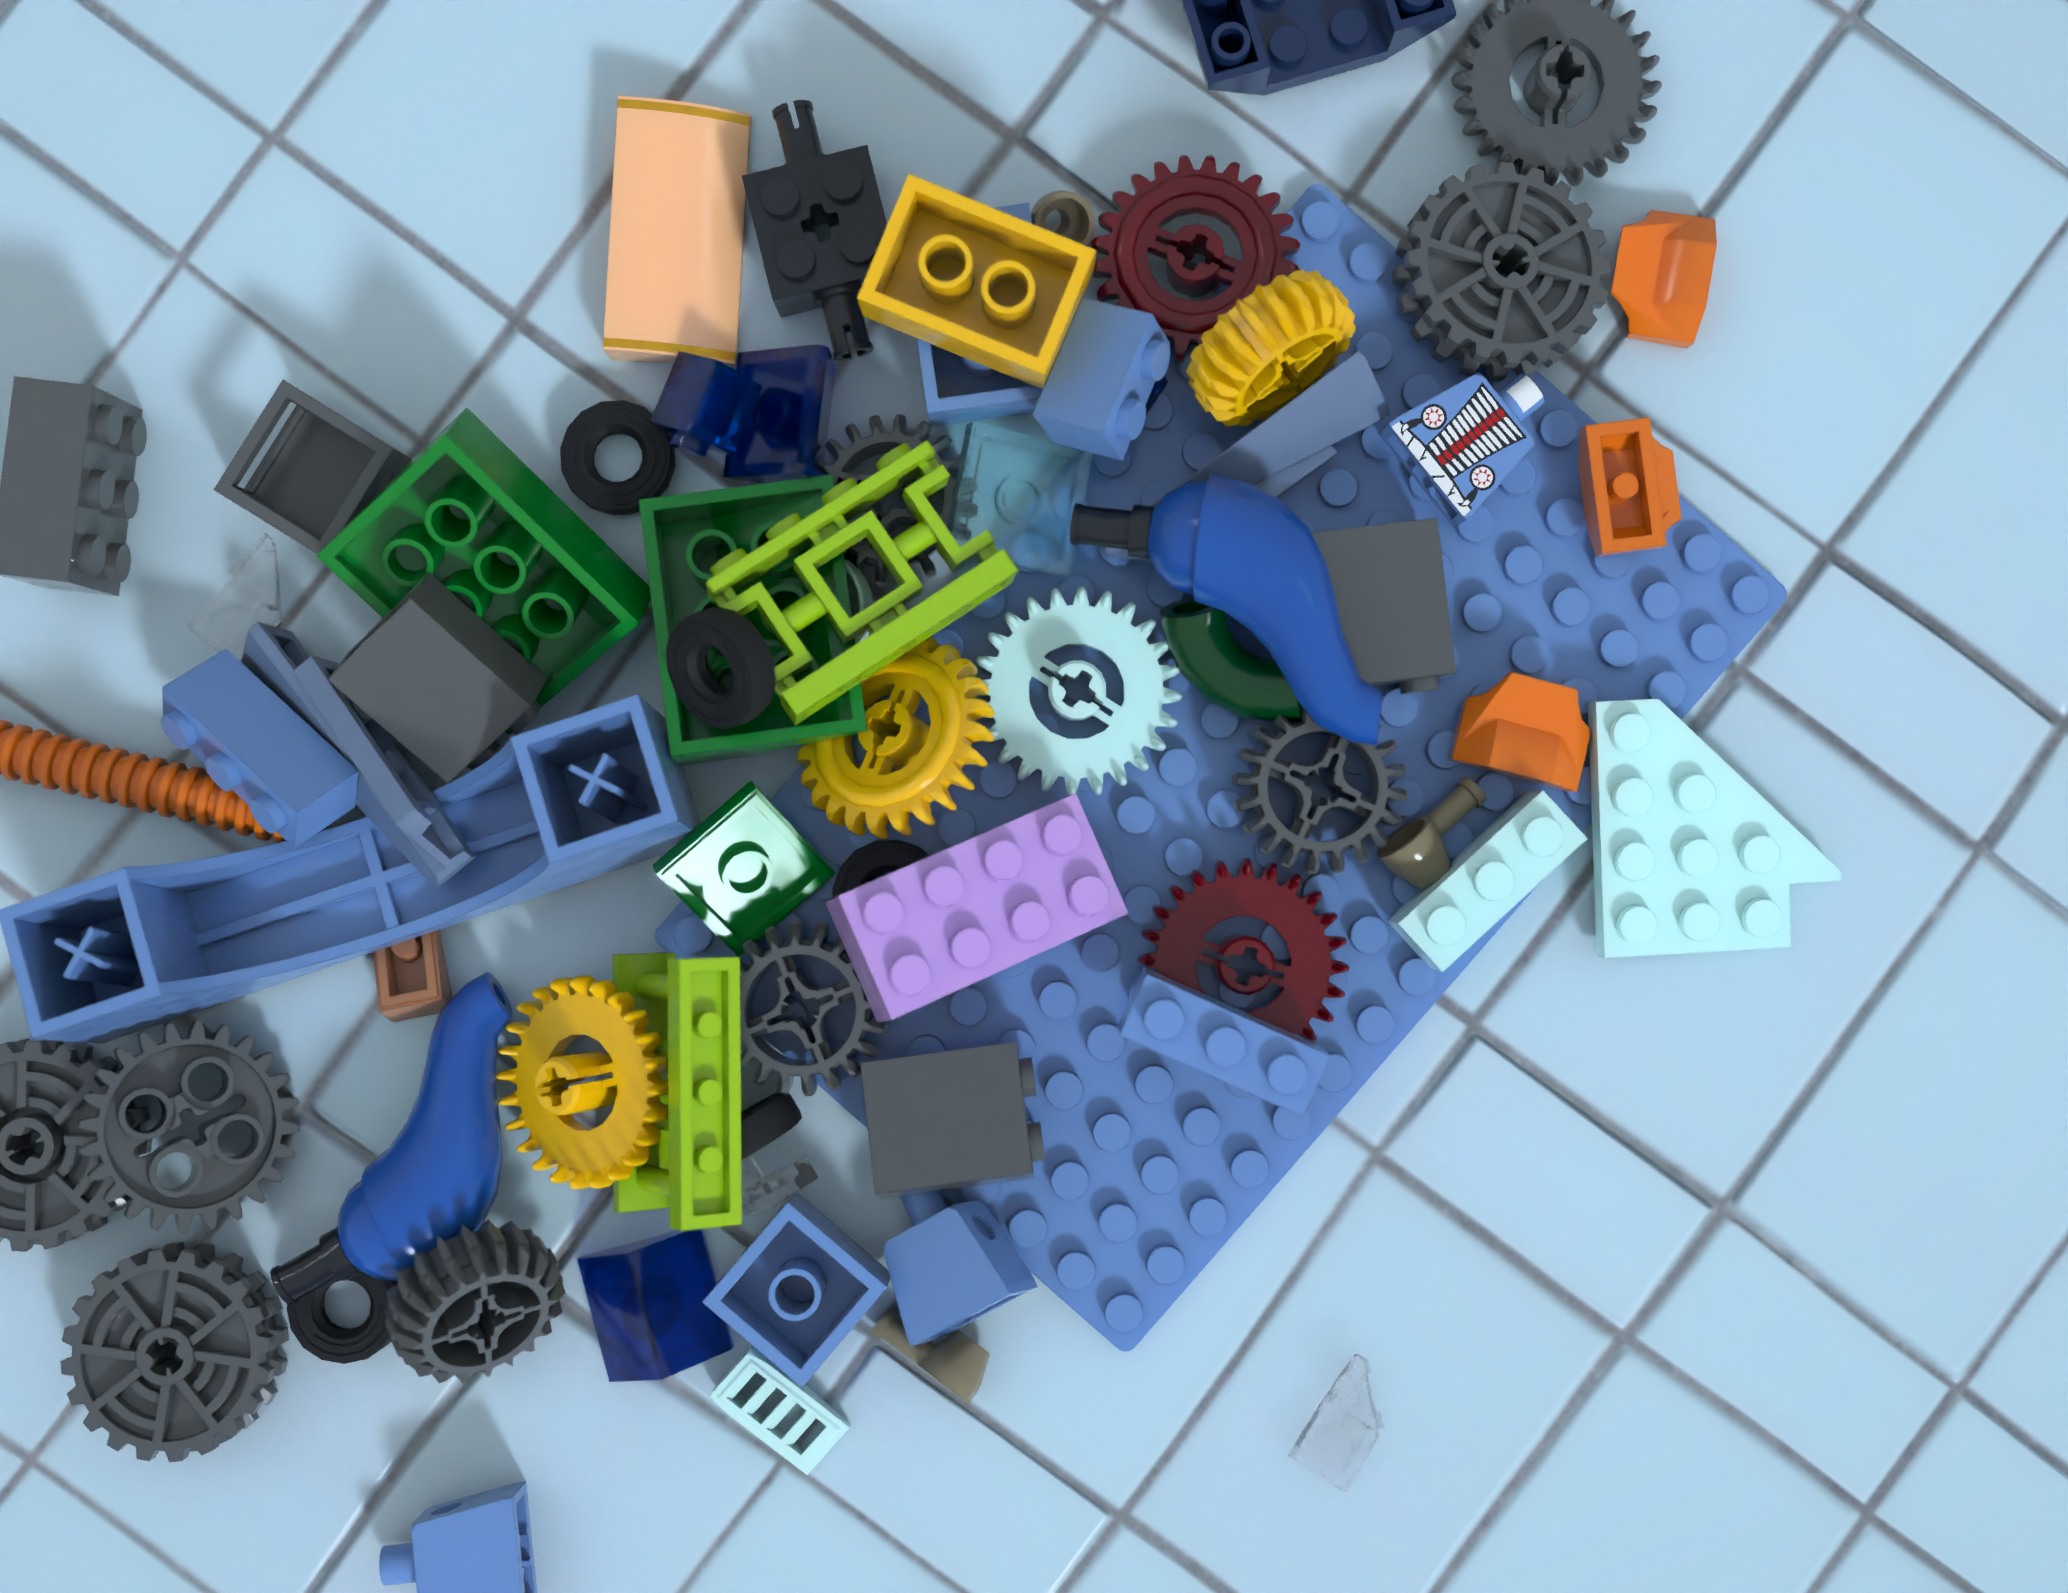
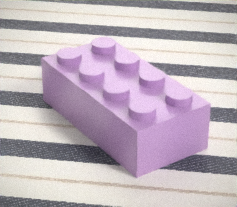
M1076 793L825 902L877 1023L898 1018L1129 914Z

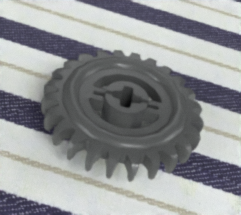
M1504 0L1505 13L1498 10L1495 3L1487 4L1483 11V18L1488 29L1481 27L1477 22L1470 24L1467 29V37L1475 48L1461 46L1456 52L1457 61L1469 71H1457L1451 79V83L1455 88L1468 92L1467 95L1459 97L1453 105L1456 112L1473 115V118L1463 127V134L1466 136L1482 134L1485 138L1479 146L1477 154L1484 157L1497 151L1500 154L1497 166L1500 162H1513V164L1519 165V174L1526 175L1532 166L1544 171V182L1552 187L1556 184L1560 172H1563L1570 185L1579 186L1584 178L1583 167L1594 177L1602 178L1608 171V164L1605 162L1604 157L1615 163H1624L1629 157V150L1623 146L1622 142L1639 144L1646 137V131L1643 128H1639L1634 122L1650 121L1657 114V107L1647 105L1641 100L1653 97L1662 87L1661 81H1649L1642 78L1643 75L1656 67L1660 57L1658 55L1638 57L1637 52L1649 40L1651 32L1644 31L1633 36H1628L1625 33L1636 15L1635 10H1630L1626 14L1612 19L1610 13L1615 0H1603L1596 7L1590 5L1591 0H1527V3H1524L1522 0ZM1544 43V52L1526 77L1523 88L1524 98L1529 108L1541 116L1539 126L1522 115L1512 99L1510 76L1513 64L1521 53L1536 44ZM1554 66H1555V73H1558L1559 83H1561V84H1563V85H1568V86L1566 87V89L1564 90V92L1562 93V95H1561V89H1562V88H1558V80H1557V77L1548 76V75L1550 74V72L1552 71V69L1554 68ZM1593 66L1597 72L1600 90L1596 107L1587 119L1573 127L1566 128V113L1571 111L1590 85Z

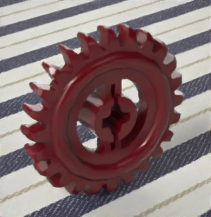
M1181 155L1177 172L1171 173L1163 162L1157 161L1154 163L1155 180L1152 182L1141 174H1133L1131 176V184L1135 195L1122 191H1116L1112 194L1113 204L1119 209L1120 214L1105 212L1098 217L1100 227L1111 234L1095 237L1091 241V248L1095 249L1096 253L1108 256L1095 262L1092 277L1111 278L1098 289L1097 300L1099 302H1106L1118 299L1117 306L1153 314L1168 341L1174 342L1177 363L1183 362L1190 344L1199 346L1203 343L1201 340L1203 333L1212 329L1218 323V315L1229 312L1236 305L1237 299L1243 300L1251 295L1257 285L1264 287L1269 285L1278 275L1284 274L1288 277L1292 272L1300 270L1295 263L1283 258L1296 254L1300 249V242L1292 237L1280 236V234L1289 230L1294 222V218L1289 214L1272 215V212L1280 203V194L1272 192L1258 196L1257 193L1262 185V176L1255 174L1242 183L1238 180L1240 170L1238 162L1230 163L1223 173L1216 172L1215 157L1212 155L1205 157L1200 170H1194L1189 157ZM1194 213L1215 217L1230 227L1238 239L1242 253V262L1224 255L1222 240L1208 226L1199 224L1187 225L1175 233L1164 230L1161 227L1178 216ZM1148 253L1166 259L1168 281L1182 295L1190 297L1206 295L1214 290L1219 282L1230 287L1210 299L1190 301L1176 298L1162 289L1151 274ZM1195 253L1205 256V263H1199L1194 271L1184 268V261H1191Z
M1249 858L1242 859L1236 877H1231L1225 863L1218 860L1214 868V881L1211 883L1198 870H1192L1190 876L1194 891L1190 894L1178 886L1171 885L1169 892L1177 906L1174 910L1158 905L1152 908L1153 913L1164 926L1162 930L1144 929L1141 932L1142 937L1156 945L1157 949L1156 952L1138 956L1137 962L1140 965L1154 968L1157 973L1204 994L1206 993L1200 986L1195 970L1196 961L1213 966L1218 980L1226 988L1237 994H1254L1260 992L1269 984L1282 987L1279 994L1264 1006L1244 1012L1293 1034L1297 1033L1304 1039L1315 1043L1317 1036L1309 1023L1310 1019L1313 1017L1326 1022L1334 1021V1016L1321 1003L1323 998H1343L1345 996V992L1329 982V976L1344 973L1350 969L1348 964L1330 958V952L1347 943L1346 938L1341 936H1325L1324 930L1337 919V914L1335 912H1325L1317 915L1313 913V909L1322 897L1321 891L1314 890L1299 898L1296 894L1301 882V875L1298 873L1292 874L1281 885H1278L1277 864L1274 862L1269 863L1265 867L1259 878H1255ZM1236 916L1255 917L1271 925L1284 940L1289 956V966L1275 962L1269 947L1264 942L1250 935L1237 934L1230 936L1220 944L1203 940V938L1220 921ZM1245 947H1252L1251 958L1259 962L1260 966L1283 974L1279 978L1258 971L1257 974L1246 973L1242 982L1235 981L1237 971L1229 967L1227 962L1204 955L1202 952L1203 949L1226 957H1230L1231 954L1241 956L1245 951Z

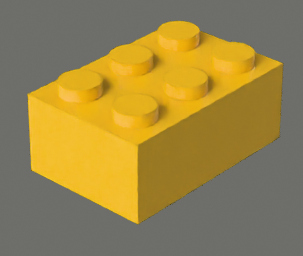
M908 174L857 299L862 315L866 318L1043 390L1094 272L1096 250Z

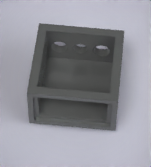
M282 380L217 483L214 491L318 554L412 459L295 386ZM293 402L296 404V407L245 488L239 487L238 484L289 403Z

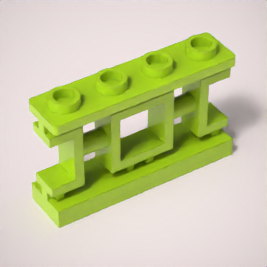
M928 440L914 449L908 443L897 446L878 460L876 467L879 471L859 484H857L854 478L844 480L830 489L821 498L824 504L822 508L802 519L799 513H794L784 518L766 533V537L769 540L767 543L748 555L743 548L737 549L723 557L710 569L714 577L706 582V594L712 603L717 605V607L734 610L741 616L757 608L790 656L789 659L775 667V692L781 699L780 704L794 725L802 722L1012 584L1018 572L1017 567L1004 548L998 551L994 545L995 540L988 530L960 547L927 500V497L946 486L950 477L943 464L940 466L935 459L936 451ZM916 476L920 477L919 480L904 489L902 496L903 501L918 523L894 539L890 538L872 510L852 523H847L849 519ZM866 537L899 587L852 618H849L816 569ZM809 545L811 546L810 550L794 559L793 563L794 571L809 593L784 610H779L761 582H758L738 596L735 594V592ZM932 545L935 546L953 573L973 560H977L979 565L907 611L904 605L921 595L924 587L907 561ZM825 615L844 644L864 631H869L870 636L798 683L793 679L812 666L813 658L796 633Z

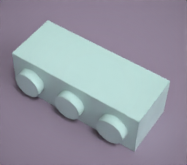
M1543 790L1526 792L1450 862L1449 870L1439 880L1428 887L1422 888L1387 922L1429 968L1444 972L1588 838Z

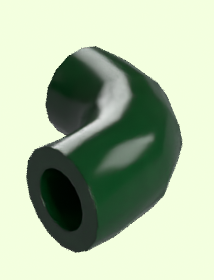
M1194 598L1173 602L1160 610L1163 633L1179 672L1206 701L1243 719L1274 722L1280 714L1289 719L1290 722L1301 721V705L1274 658L1261 657L1246 650L1233 637L1224 611L1195 602Z

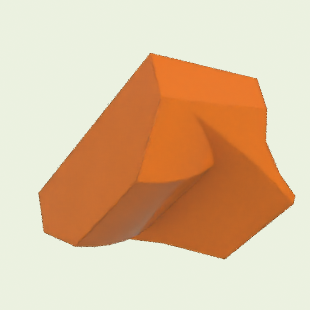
M1651 210L1646 215V219L1633 224L1622 225L1610 293L1621 304L1628 317L1625 338L1686 349L1694 343L1707 305L1717 247L1715 219Z
M1650 417L1585 425L1579 432L1578 470L1586 530L1596 557L1658 549L1667 546L1665 533L1672 525L1682 519L1673 451L1661 445L1652 437Z
M1509 672L1497 685L1486 693L1464 698L1448 760L1571 793L1577 792L1591 734V729L1584 723L1581 717L1578 690Z

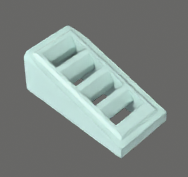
M753 1345L746 1350L723 1376L708 1396L729 1416L806 1475L812 1471L851 1425L806 1384L800 1387ZM757 1372L766 1380L747 1399L739 1391ZM777 1387L786 1395L766 1416L758 1408ZM797 1403L806 1411L785 1433L777 1424ZM815 1419H818L826 1427L804 1450L796 1443V1440Z

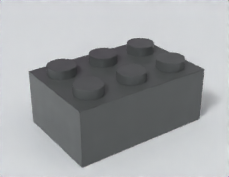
M14 376L0 483V576L45 588L119 596L120 583L126 580L131 565V553L126 544L128 520L132 519L136 514L139 502L138 486L134 481L136 457L143 453L147 439V429L145 421L142 419V409L93 385Z

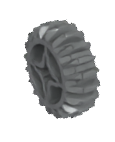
M897 414L893 420V433H884L880 417L874 415L869 418V426L873 435L862 438L858 428L851 423L845 427V431L852 445L845 450L837 441L829 439L825 447L830 455L836 459V462L832 466L824 461L814 460L811 469L818 476L833 474L835 486L849 478H854L857 484L870 476L860 472L858 475L852 473L858 465L873 456L888 453L904 443H908L914 449L929 440L931 425L926 421H921L917 425L913 436L906 435L905 415ZM945 434L932 444L936 451L935 459L940 466L943 464L950 474L947 485L943 487L944 503L942 513L937 511L936 513L954 539L960 542H968L970 531L963 525L956 523L955 520L956 517L965 519L976 517V505L970 502L958 501V497L969 495L976 491L975 480L972 478H953L968 466V462L963 454L955 455L944 461L943 457L952 446V439ZM916 477L902 485L901 497L903 496L904 489L913 484ZM877 501L869 506V511L872 510L889 536L900 526H914L918 523L914 515L907 508L902 510L893 507L889 511L888 516L884 515L883 519H881L879 512L883 509L880 502ZM866 537L862 539L861 543L857 542L844 551V558L846 560H849L851 556L856 558L853 565L861 571L864 577L869 566H875L876 585L882 588L887 586L889 570ZM932 545L907 561L909 566L920 563L924 574L931 579L937 575L934 563L929 557L935 552L939 555L940 553Z
M1301 706L1302 719L1300 722H1296L1297 724L1292 725L1289 719L1280 714L1272 722L1278 732L1276 736H1272L1266 729L1260 726L1253 729L1251 736L1263 747V750L1259 754L1252 749L1242 748L1237 755L1242 762L1254 766L1253 773H1236L1232 775V784L1251 786L1252 797H1242L1234 800L1233 806L1236 811H1243L1254 807L1258 817L1247 821L1242 826V830L1246 835L1256 833L1263 827L1269 832L1258 847L1262 854H1269L1279 843L1285 845V848L1280 857L1281 866L1291 868L1296 862L1299 852L1305 853V872L1317 874L1320 868L1321 855L1326 854L1329 868L1333 873L1344 871L1343 850L1347 849L1351 858L1356 863L1363 864L1368 861L1367 851L1361 843L1364 838L1378 848H1383L1388 843L1385 834L1375 826L1379 821L1391 826H1398L1402 817L1394 811L1385 809L1387 800L1404 801L1407 799V790L1388 788V777H1397L1405 774L1406 767L1403 763H1396L1385 767L1382 757L1392 753L1397 748V744L1393 739L1381 742L1376 747L1371 744L1352 742L1319 727ZM1308 734L1330 736L1326 748L1321 750L1317 760L1308 767L1293 762L1287 763L1276 758L1285 745L1299 736ZM1348 745L1359 755L1366 768L1369 778V798L1361 795L1362 792L1349 786L1344 778L1343 766L1347 757L1345 752ZM1327 768L1326 784L1334 789V793L1348 800L1341 797L1329 800L1328 797L1320 798V805L1311 806L1313 803L1310 801L1312 790L1304 785V781L1292 777L1290 774L1299 778L1309 774L1312 778L1319 776L1318 769ZM1269 776L1290 788L1295 795L1296 808L1290 830L1280 822L1271 807L1268 796ZM1331 807L1350 811L1361 816L1359 821L1348 832L1335 839L1323 842L1307 840L1313 826L1318 824L1323 813Z
M800 920L790 923L789 928L790 942L786 943L776 926L765 929V939L770 948L766 952L758 942L752 939L747 940L743 944L745 953L753 963L749 966L740 960V1037L747 1050L741 1053V1068L749 1064L754 1057L760 1061L762 1065L756 1071L753 1081L758 1085H762L770 1077L773 1070L779 1072L777 1092L780 1094L784 1093L786 1095L793 1085L794 1076H800L801 1089L804 1096H813L817 1089L816 1075L822 1074L827 1087L834 1091L841 1086V1077L836 1068L839 1065H842L851 1076L858 1077L861 1074V1062L853 1053L858 1050L865 1056L874 1058L880 1051L879 1046L875 1042L865 1037L866 1032L885 1034L889 1028L887 1021L877 1023L876 1018L871 1017L870 1004L850 958L844 953L846 949L840 936L837 938L834 946L826 944L829 934V925L827 923H818L814 929L812 940H805L803 922ZM801 954L821 958L835 966L844 975L846 980L825 987L813 985L806 979L802 969L797 968L792 955ZM774 963L779 975L777 978L781 993L779 1002L773 1010L753 1018L752 1000L755 987L765 970ZM794 991H799L804 999L815 997L817 1000L827 995H833L832 999L819 1005L820 1010H816L811 1014L817 1019L812 1026L811 1024L807 1025L802 1016L793 1019L789 1016L779 1021L774 1020V1017L788 1010L787 1006L796 1002L790 997ZM854 998L856 1014L852 1031L845 1044L833 1053L827 1040L829 1037L825 1024L827 1013L832 1007ZM779 1030L792 1031L799 1036L805 1049L810 1050L814 1060H798L784 1056L770 1047L762 1036Z
M488 1219L477 1231L471 1232L462 1225L458 1235L451 1239L444 1240L437 1236L436 1247L429 1252L415 1251L414 1267L402 1268L396 1271L398 1284L386 1291L388 1308L384 1311L387 1319L385 1321L386 1328L391 1336V1342L397 1355L403 1358L406 1365L415 1369L419 1377L432 1374L438 1383H442L455 1375L462 1383H465L476 1372H482L489 1377L493 1368L500 1364L507 1363L513 1366V1357L520 1352L535 1351L534 1339L550 1334L552 1332L550 1320L563 1312L560 1299L566 1292L563 1287V1278L558 1270L559 1263L552 1250L546 1248L544 1242L534 1234L531 1228L521 1230L513 1221L497 1228Z

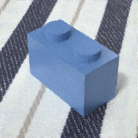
M1086 298L1081 299L1033 412L1034 418L1053 443L1123 461L1130 441L1135 440L1143 429L1146 418L1145 405L1155 381L1163 378L1170 361L1171 344L1153 314Z

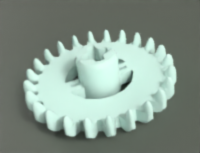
M1084 586L1078 587L1073 605H1066L1059 589L1053 588L1051 590L1050 609L1046 611L1033 597H1028L1026 606L1029 619L1027 621H1023L1011 612H1006L1004 615L1005 621L1012 633L1010 637L994 632L987 634L989 642L999 652L998 656H978L976 658V663L992 674L991 679L982 680L989 687V693L986 696H990L988 704L995 711L994 717L987 718L995 719L996 722L989 731L994 735V741L1004 739L1007 743L997 758L998 763L1004 764L1019 756L1022 759V763L1017 775L1018 780L1024 781L1038 769L1042 771L1041 790L1043 792H1048L1056 779L1063 777L1067 794L1070 796L1077 792L1080 779L1086 778L1093 792L1096 795H1100L1103 790V774L1109 773L1120 786H1125L1127 784L1124 768L1126 762L1142 771H1147L1149 764L1141 749L1144 746L1158 751L1166 749L1164 741L1154 732L1155 727L1172 728L1178 724L1174 717L1162 710V705L1178 702L1182 699L1180 692L1163 687L1164 681L1179 674L1177 666L1159 665L1158 659L1169 650L1167 641L1154 644L1148 643L1147 638L1156 626L1154 619H1150L1136 627L1131 624L1136 609L1134 602L1128 603L1117 614L1112 613V593L1109 590L1103 593L1095 607L1089 606ZM1065 646H1087L1102 652L1116 665L1123 681L1122 706L1105 697L1106 682L1102 673L1093 664L1083 660H1074L1057 666L1045 657L1049 653ZM1042 667L1061 680L1065 678L1074 682L1080 675L1087 677L1090 680L1087 691L1095 697L1093 701L1113 712L1112 716L1110 717L1101 711L1100 707L1093 702L1088 704L1085 701L1079 700L1074 707L1066 705L1063 702L1066 690L1059 685L1060 681L1053 676L1050 678L1042 673ZM1033 677L1048 687V700L1052 709L1060 717L1070 721H1083L1093 716L1108 727L1105 731L1089 738L1068 739L1050 732L1037 719L1030 704L1029 683L1031 678Z

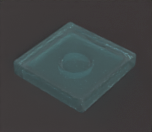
M978 422L966 424L947 529L960 547L988 530L995 540L994 545L998 551L1004 548L1016 567L1062 578L1070 577L1076 546L1070 543L1072 512L1075 503H1084L1093 453L1056 444L1051 440Z

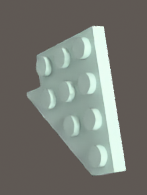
M1659 699L1588 702V723L1591 729L1589 752L1597 956L1617 958L1791 947L1789 884L1842 881V871Z

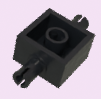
M809 100L793 101L799 122L798 128H794L791 113L786 102L772 110L786 163L783 166L742 176L772 300L781 318L822 308L833 349V359L837 361L852 359L846 337L848 332L852 334L858 357H862L871 353L874 348L870 342L865 319L857 297L887 227L868 146L863 145L831 154H823L813 115L814 108L812 102ZM821 224H828L831 239L819 242L815 235L816 227Z

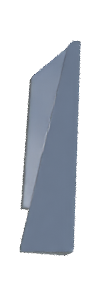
M1361 350L1354 353L1176 488L1188 482L1207 481L1210 474L1248 482L1278 498L1334 457L1337 451L1332 446L1333 444L1381 421L1391 413ZM1158 500L1152 506H1156L1160 500ZM1100 547L1102 554L1108 558L1120 557L1151 562L1149 558L1128 556L1127 549Z
M257 622L248 630L241 663L359 771L355 804L434 887L443 885L471 862L475 855L395 738L328 681V678L339 663L312 655L309 657L291 631Z

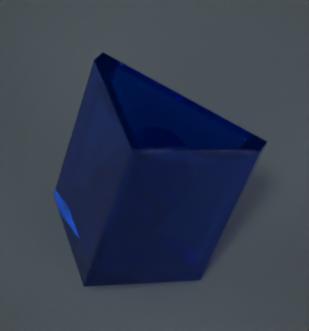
M815 344L738 352L723 477L733 480L770 483L820 476L818 473V462L820 460L825 462V444L828 437L836 364L829 347Z
M703 1229L677 1230L577 1258L609 1382L662 1380L734 1348L728 1324L702 1303L717 1283Z

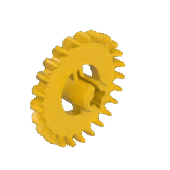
M931 636L861 682L868 731L858 733L859 742L867 751L861 767L854 760L853 735L809 743L797 752L796 761L807 767L801 774V784L812 790V805L826 811L827 819L838 826L846 824L848 830L858 836L866 833V823L869 831L880 839L888 837L886 828L888 821L898 832L905 836H910L912 834V829L909 825L911 813L923 823L934 826L935 819L931 815L930 803L934 800L949 810H956L957 806L951 798L948 787L954 784L968 790H974L975 788L971 780L962 771L964 764H976L981 767L987 766L986 759L971 747L972 743L982 740L993 742L995 739L994 735L985 726L975 722L982 717L992 718L995 716L994 709L987 702L975 699L978 695L985 696L989 693V687L981 679L975 677L978 673L976 666L969 659L961 658L959 651L953 645L945 644L940 646ZM891 694L889 700L874 703L880 697ZM921 697L928 705L931 721L930 727L915 715Z
M582 975L575 978H557L551 982L550 986L539 987L533 990L532 996L540 1001L523 1002L517 1006V1010L528 1015L530 1021H515L505 1026L507 1031L516 1033L522 1040V1043L506 1045L497 1050L498 1053L511 1056L517 1061V1068L496 1074V1079L508 1080L517 1084V1091L498 1100V1104L521 1107L522 1113L516 1120L506 1124L505 1129L514 1131L529 1128L530 1134L527 1141L521 1143L516 1151L528 1153L543 1149L541 1158L532 1164L533 1170L543 1171L558 1166L557 1170L550 1175L549 1179L552 1183L569 1182L570 1188L575 1190L589 1187L595 1189L609 1187L614 1181L628 1179L633 1173L634 1166L646 1163L649 1157L647 1146L656 1145L659 1142L661 1132L655 1122L666 1120L668 1113L667 1107L660 1102V1096L668 1094V1081L660 1077V1072L668 1067L666 1056L656 1055L655 1049L660 1045L661 1038L658 1031L647 1033L646 1028L650 1022V1017L645 1009L634 1010L635 1001L629 992L618 993L616 986L610 980L596 981L590 975ZM580 1035H587L600 1042L609 1054L607 1055L602 1051H591L562 1056L571 1041ZM610 1073L613 1076L604 1080L568 1086V1089H563V1085L584 1081L585 1077ZM615 1100L610 1115L603 1124L596 1128H589L575 1120L572 1116L574 1113L605 1108Z

